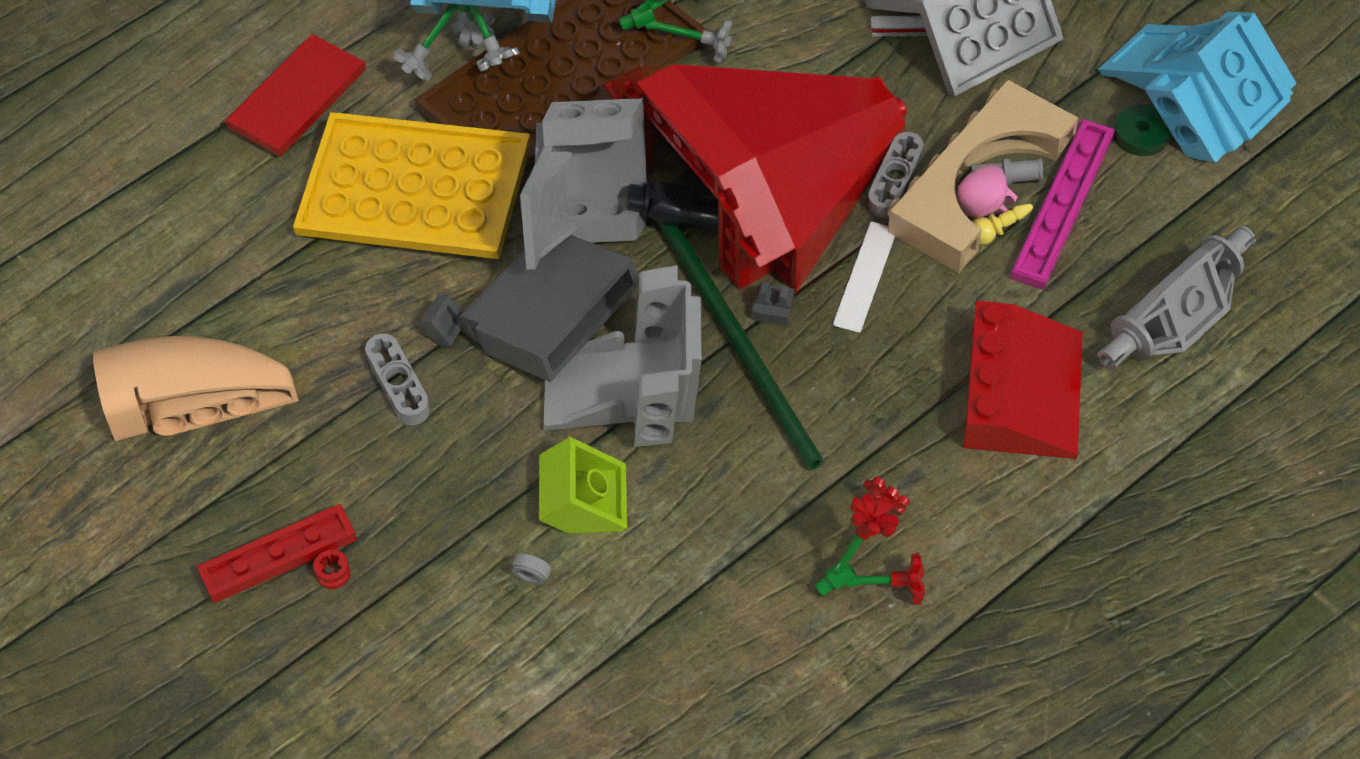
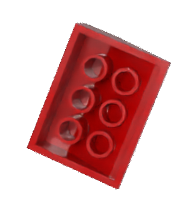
M976 301L972 324L963 448L1077 459L1083 332L1014 304Z

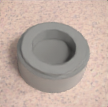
M524 553L515 555L510 568L517 578L535 585L547 583L552 570L551 566L544 560Z

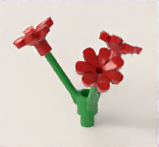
M874 477L873 481L865 479L863 488L867 490L866 495H863L861 499L854 497L850 506L854 512L851 522L857 527L856 535L838 562L824 572L826 576L814 585L824 597L833 589L840 590L845 585L847 587H854L858 585L892 583V587H908L912 594L913 604L922 605L925 587L924 583L920 580L924 577V565L922 564L920 553L911 554V563L907 571L891 572V575L858 576L849 563L863 540L869 539L870 536L875 537L878 533L885 537H890L896 531L895 527L899 524L897 516H901L910 503V500L906 496L899 495L900 492L894 487L888 486L886 489L883 479L879 477Z

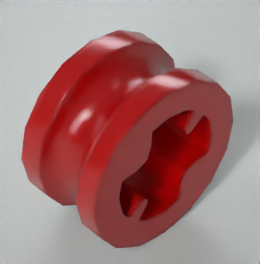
M331 549L321 552L315 558L313 569L316 579L322 587L337 589L348 582L350 567L345 554ZM333 564H338L339 571L334 574L333 570H331V574H326L325 567L330 565L333 568Z

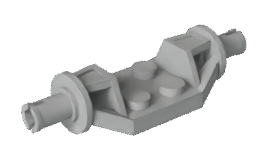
M1239 226L1227 239L1218 235H1209L1205 238L1200 248L1185 259L1182 264L1153 288L1140 302L1136 303L1126 315H1119L1111 322L1110 329L1114 340L1097 353V357L1100 358V364L1104 368L1113 371L1128 356L1137 360H1146L1152 355L1185 352L1230 311L1234 280L1244 270L1241 254L1255 244L1256 238H1253L1255 236L1248 227Z

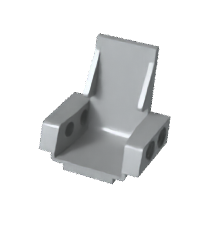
M643 98L552 102L542 123H536L535 166L520 194L526 270L536 269L540 259L570 235L590 243L634 241L638 239L648 222V217L642 216V211L627 209V200L630 184L645 186L647 181Z
M678 265L647 270L639 274L634 322V343L624 344V333L621 331H614L590 340L551 382L545 380L543 431L634 422V447L672 443L675 422H693L702 360L701 297L691 296L690 282L678 280Z

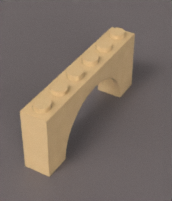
M1008 80L999 90L995 89L992 91L986 101V105L980 112L977 110L973 112L967 122V126L961 133L956 132L951 137L947 148L941 155L936 154L931 159L924 174L921 177L916 176L912 180L906 194L901 199L896 198L892 202L887 212L889 217L888 232L955 272L960 273L979 251L982 230L963 213L955 195L959 183L971 171V164H980L990 158L1010 153L1036 154L1056 162L1070 146L1075 136L1078 117Z

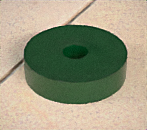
M1148 105L1130 106L1122 110L1116 118L1114 139L1124 151L1136 156H1151L1161 152L1167 146L1170 130L1155 107Z

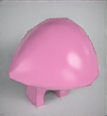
M986 165L968 174L958 186L956 196L963 213L975 219L989 215L992 212L999 217V214L1009 210L1004 206V203L1009 204L1017 200V196L1007 186V179L1003 170L997 165Z

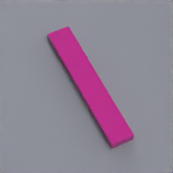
M1082 119L1014 264L1010 279L1045 290L1114 138L1115 129Z

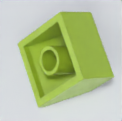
M572 437L566 438L539 455V521L566 533L622 532L626 530V463Z

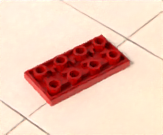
M311 34L226 119L227 128L281 157L366 70L365 61Z

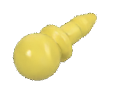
M1033 205L1015 206L1012 210L999 214V217H995L992 212L988 218L974 219L972 222L982 229L980 245L991 243L995 239L996 234L1003 235L1002 227H1007L1015 223L1016 220L1023 219L1032 211Z

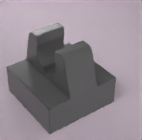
M768 282L759 283L752 308V320L787 326L794 300V289L786 285L781 287L770 285Z
M437 295L432 305L427 308L426 315L417 324V327L426 337L435 339L440 347H450L461 331L457 324V318L462 312L448 295Z

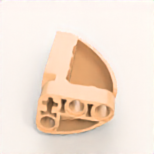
M167 336L126 342L93 351V365L99 397L115 442L149 433V425H152L156 434L169 436L299 401L292 375L285 365L263 353L231 342L198 336Z

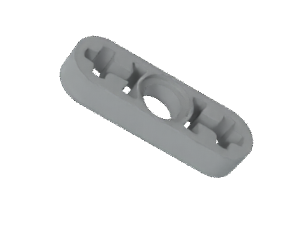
M902 132L894 137L868 193V209L874 216L889 218L887 212L892 202L896 198L901 199L906 194L923 156L924 142L919 135L913 132ZM907 147H911L906 155V159L902 158V150L904 151ZM899 170L905 176L902 179L895 180L889 178L887 172ZM885 191H890L889 199L885 203L879 202L883 200Z
M377 334L371 337L365 346L367 360L397 417L406 425L423 423L430 414L428 396L397 340L389 334ZM384 349L385 352H388L390 362L385 364L382 354L380 352L377 353L378 350ZM396 373H402L408 377L400 385H392L387 382L388 378ZM410 394L413 404L418 406L416 410L407 407L405 396Z

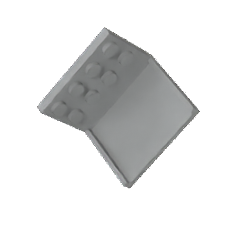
M865 0L868 9L919 13L921 15L948 95L951 96L959 95L1064 39L1051 0Z

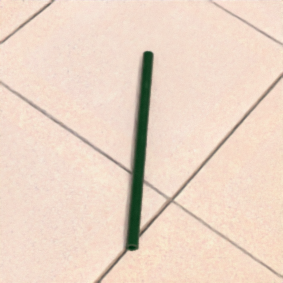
M656 221L808 470L818 468L824 459L678 224L668 225Z

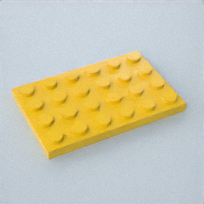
M330 112L298 209L293 230L299 236L500 259L531 148V136L528 133Z

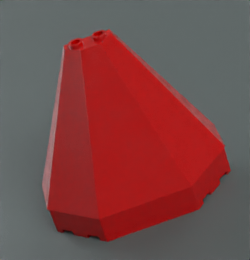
M667 64L636 67L602 85L613 100L643 98L646 172L653 168L652 143L665 137L718 199L719 267L738 290L775 271L789 288L794 289V294H796L879 171L894 137L899 133L905 132V120L903 117L907 115L906 106L900 98H895L879 76L863 78Z

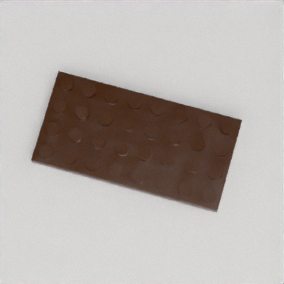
M558 0L555 2L552 22L528 21L498 42L500 47H517L520 52L518 55L502 59V64L490 66L485 71L480 72L476 62L484 58L487 51H484L416 98V107L436 124L530 134L532 144L524 169L525 172L535 164L536 123H542L552 102L613 100L602 87L603 84L636 67L675 64L702 43L699 39L656 29H646L645 26L639 29L635 26L624 31L619 18L631 14L630 10L639 7L646 0ZM670 0L653 11L656 22L701 33L704 30L708 31Z

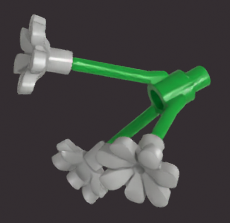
M646 0L639 7L630 10L631 14L619 18L624 31L635 26L637 29L645 26L646 29H656L699 39L701 43L713 46L715 50L714 62L721 64L722 60H726V47H729L731 44L732 36L728 35L733 21L726 20L723 27L717 33L706 30L701 33L656 22L653 11L669 0Z
M449 4L423 43H419L413 52L406 53L398 48L393 53V57L398 62L404 63L401 69L406 73L411 74L414 70L418 77L429 81L432 73L428 70L429 65L424 59L430 52V45L456 10L461 12L457 15L458 22L452 24L451 31L454 35H460L458 44L461 47H467L470 41H472L475 48L483 46L486 48L487 53L484 58L476 62L480 72L485 71L490 66L500 65L503 63L502 59L518 55L520 52L517 47L505 48L499 46L495 37V31L489 27L494 24V19L490 14L482 16V10L479 6Z

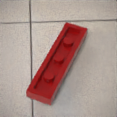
M338 504L197 566V569L213 604L310 562L323 551L337 550L357 541V537L341 504Z

